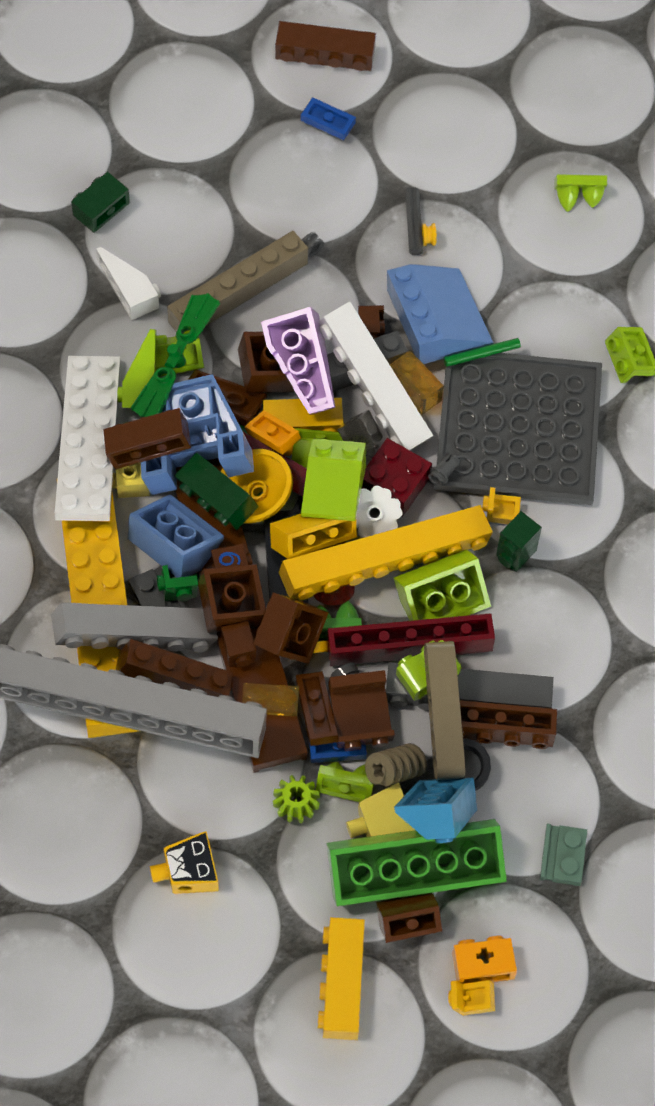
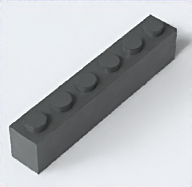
M388 662L387 702L394 707L411 705L418 706L423 710H429L428 696L425 695L414 701L396 676L398 663ZM461 669L460 674L457 675L459 699L462 701L552 709L554 677Z

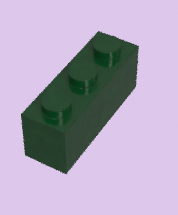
M197 452L175 475L181 483L179 489L189 498L193 495L198 498L197 504L206 512L214 511L216 513L214 517L225 527L229 524L238 530L259 507L246 491Z

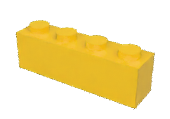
M330 917L329 927L324 926L323 944H328V955L322 954L321 972H327L326 983L320 982L319 1000H325L324 1011L318 1012L317 1028L323 1029V1038L358 1040L365 919Z

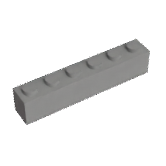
M61 603L51 614L55 645H66L67 648L92 646L94 649L117 647L121 650L130 639L161 649H168L171 652L182 649L204 652L218 639L217 632L207 633L203 608Z

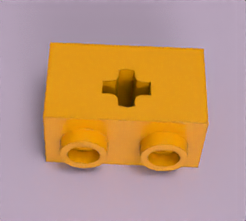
M492 936L482 942L466 939L459 941L458 945L453 947L452 956L456 980L462 984L486 980L499 982L515 979L517 969L511 938L503 939V936ZM481 955L485 957V960H488L487 964H484L483 960L479 959Z

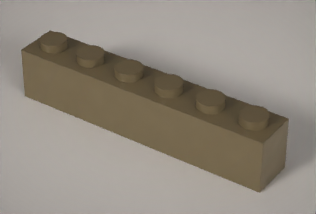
M294 230L168 305V323L177 332L191 295L209 293L213 298L220 301L219 307L207 323L209 325L308 264V247Z

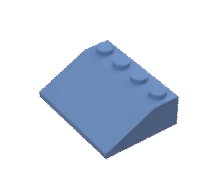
M409 264L387 270V292L419 365L493 344L460 269Z

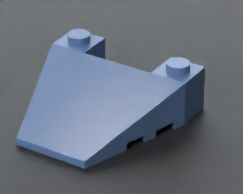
M213 374L174 383L162 412L176 408L181 409L188 422L191 448L141 462V478L150 493L155 495L177 490L176 468L184 466L196 452L206 460L219 458V462L228 478L254 472L252 448Z

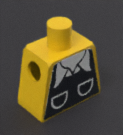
M207 831L166 846L164 848L166 863L149 866L153 883L169 879L172 893L174 894L219 891L218 878Z

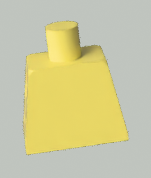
M399 783L362 800L358 804L360 818L346 822L350 838L363 834L371 837L415 830L395 813L394 806L404 797Z

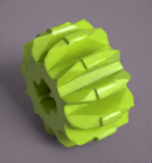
M291 775L289 783L281 779L279 782L280 788H276L273 791V796L276 797L273 800V807L279 808V817L288 814L287 821L289 823L293 821L294 817H297L299 823H302L304 815L312 818L314 816L313 810L319 809L320 803L317 799L320 798V792L314 790L315 783L313 781L305 784L306 777L304 775L300 777L299 781H295V777ZM293 796L296 797L295 802L291 800ZM298 796L301 797L300 802H297Z

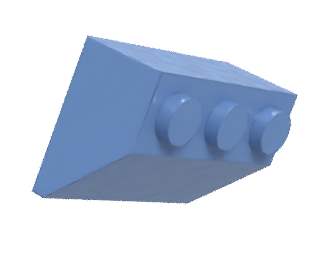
M171 494L129 515L127 539L161 566L168 565V571L176 578L192 576L201 571L211 558V550L217 549L224 539L223 534Z

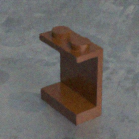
M385 670L329 678L328 685L332 712L338 733V748H345V751H354L361 749V745L372 744L373 747H384L393 741L395 732L392 730L385 689L387 681Z

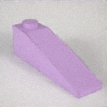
M308 307L262 321L261 324L267 348L280 365L282 372L290 381L308 413L312 415L335 408L325 338L319 328L321 326L319 323L320 317L314 309Z

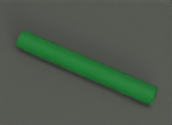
M515 338L444 357V363L446 367L521 348L520 340Z

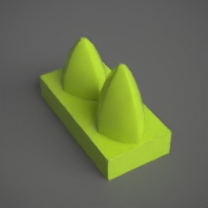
M557 174L554 179V189H557L559 201L566 212H569L575 205L579 190H582L585 201L591 207H595L601 201L604 189L607 186V175Z
M336 761L327 766L320 765L315 790L323 794L361 802L372 796L374 784L367 778L365 764L359 766L353 772L345 771L341 764Z

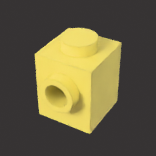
M141 462L116 469V473H113L112 489L117 488L118 498L150 496V491L141 478Z

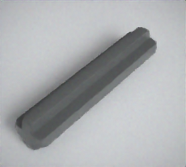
M409 187L406 189L405 194L409 253L411 255H420L423 252L420 195L417 187Z

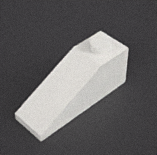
M99 247L96 249L98 264L131 320L159 309L161 293L156 283L151 284L147 275L104 248Z

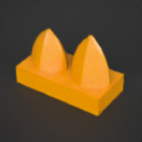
M264 410L245 426L247 434L287 457L292 455L293 445L301 439L298 430Z

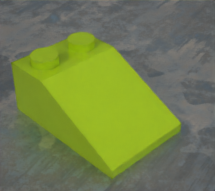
M312 439L308 456L301 517L355 521L366 469V443Z

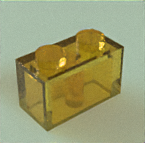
M410 350L390 364L421 415L442 401L444 385Z

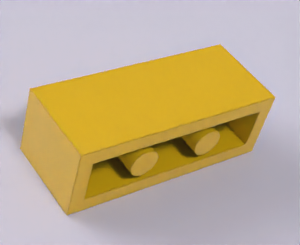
M342 397L334 398L335 408L312 415L308 413L300 399L263 400L264 411L294 429L343 433Z
M301 514L270 523L271 548L287 559L357 538L356 519L355 521L311 518L301 517Z

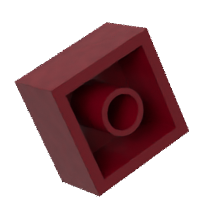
M386 438L366 466L362 489H367L370 492L374 486L389 489L392 495L391 499L395 498L400 501L401 517H403L429 481L428 475L430 474L429 471L432 468V463L391 439Z

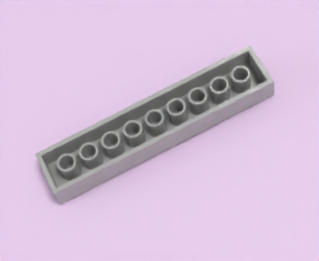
M0 644L1 699L259 758L267 719V709L262 708V705L251 701L246 702V704L240 703L226 695L214 697L207 695L205 691L200 689L188 691L180 689L178 685L165 682L162 685L154 683L151 679L144 676L132 678L125 676L124 673L117 670H108L106 672L97 670L91 664H71L67 659L61 657L45 658L35 651H26L24 653L15 651L9 645Z

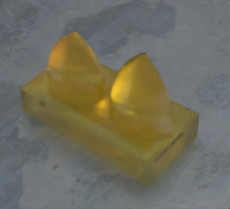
M244 683L242 703L246 704L248 701L259 703L262 705V708L267 709V715L297 716L299 686Z

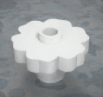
M374 486L371 492L364 488L361 489L356 514V528H359V536L365 538L398 528L396 520L402 516L401 505L398 499H391L392 495L389 489L380 486ZM378 508L380 510L379 517L372 518L370 510Z

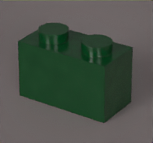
M107 171L101 177L95 178L86 190L75 195L71 201L73 216L95 233L130 203L129 189Z
M522 511L500 532L496 552L499 562L516 572L537 551L542 529L539 524Z

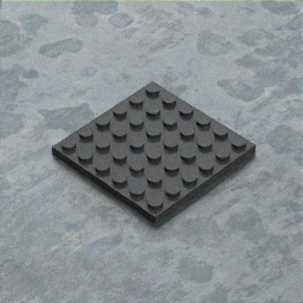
M498 353L446 367L436 466L447 453H452L450 459L453 455H456L460 460V465L449 475L446 484L441 486L435 485L434 490L489 495L490 487L496 488L495 494L521 497L522 499L593 505L602 363Z

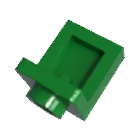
M163 565L161 575H157V587L159 592L163 591L165 601L178 600L185 602L192 598H197L198 579L197 575L170 578L168 565Z

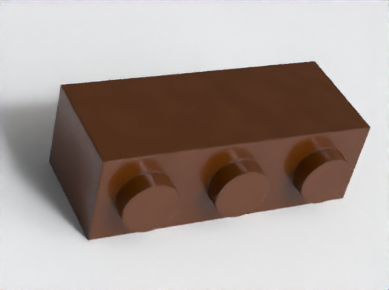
M180 408L103 429L106 456L114 469L191 448L188 422Z

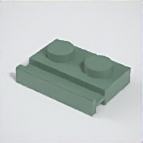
M547 823L540 880H552L555 883L581 886L588 829L562 825L558 827Z

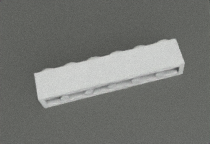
M349 301L324 316L319 322L321 325L319 328L323 337L326 340L330 339L334 346L333 351L336 358L341 363L344 362L348 368L347 374L354 385L357 384L359 386L364 403L368 407H372L376 414L375 420L382 430L385 429L390 436L389 439L410 451L429 440L433 436L432 432L351 302Z

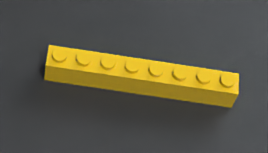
M481 505L283 560L279 575L288 597L306 600L319 592L330 593L343 585L349 584L354 586L371 577L378 579L392 571L399 570L402 572L409 570L416 564H430L438 560V558L450 556L466 549H482L487 545L493 531Z

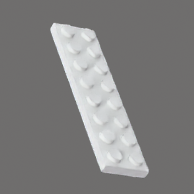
M68 356L55 520L110 521L113 465L106 456L103 429L113 427L117 422L120 356Z

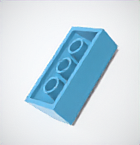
M474 777L438 781L436 779L419 780L394 806L395 813L426 840L435 839L436 843L451 842L477 812Z

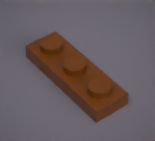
M323 671L296 675V685L310 746L338 742V733Z

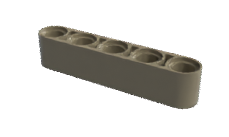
M454 642L425 643L424 660L436 781L464 779L465 758Z

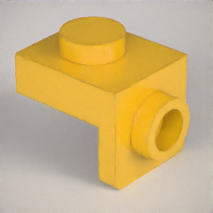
M490 487L489 496L484 495L482 505L483 511L487 512L486 518L488 522L509 524L520 511L521 497L495 494L496 488Z
M458 980L451 981V990L448 992L449 1004L454 1011L462 1016L494 1012V983L490 980L465 984Z

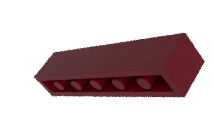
M492 614L328 628L327 641L330 667L342 666L353 662L355 664L401 660L408 655L415 656L420 654L425 643L441 640L444 642L453 641L456 655L493 652L495 634Z

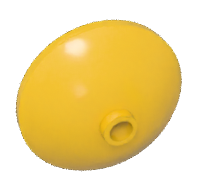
M252 449L254 472L229 477V479L246 491L259 506L244 523H257L274 516L282 509L290 497L293 487L291 469L279 454L270 450ZM222 469L221 472L227 476L224 469Z

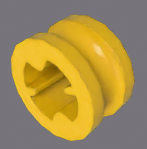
M425 223L422 224L423 246H427L428 243L436 246L435 223H432L430 226H427Z

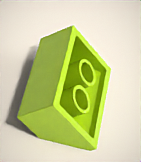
M467 549L393 577L400 602L409 621L468 616L491 607L479 559Z

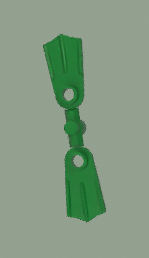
M209 293L191 295L176 332L178 341L176 344H171L167 347L169 357L164 365L166 367L159 368L153 374L131 406V410L141 418L162 413L176 379V373L172 368H182L186 364V358L183 354L186 345L197 340L220 305V301L213 298ZM167 374L165 377L160 378L161 375Z

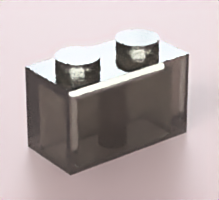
M369 409L346 420L337 429L343 441L366 443V456L375 452V449L379 447L378 443L383 438Z

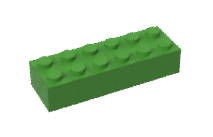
M495 819L467 823L456 838H453V841L448 843H436L435 839L426 840L416 830L326 843L332 893L336 906L507 882L501 828Z

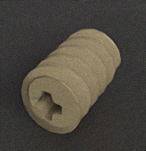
M407 743L370 754L365 763V772L372 784H380L386 787L422 776L426 771L427 762L423 751L418 746Z

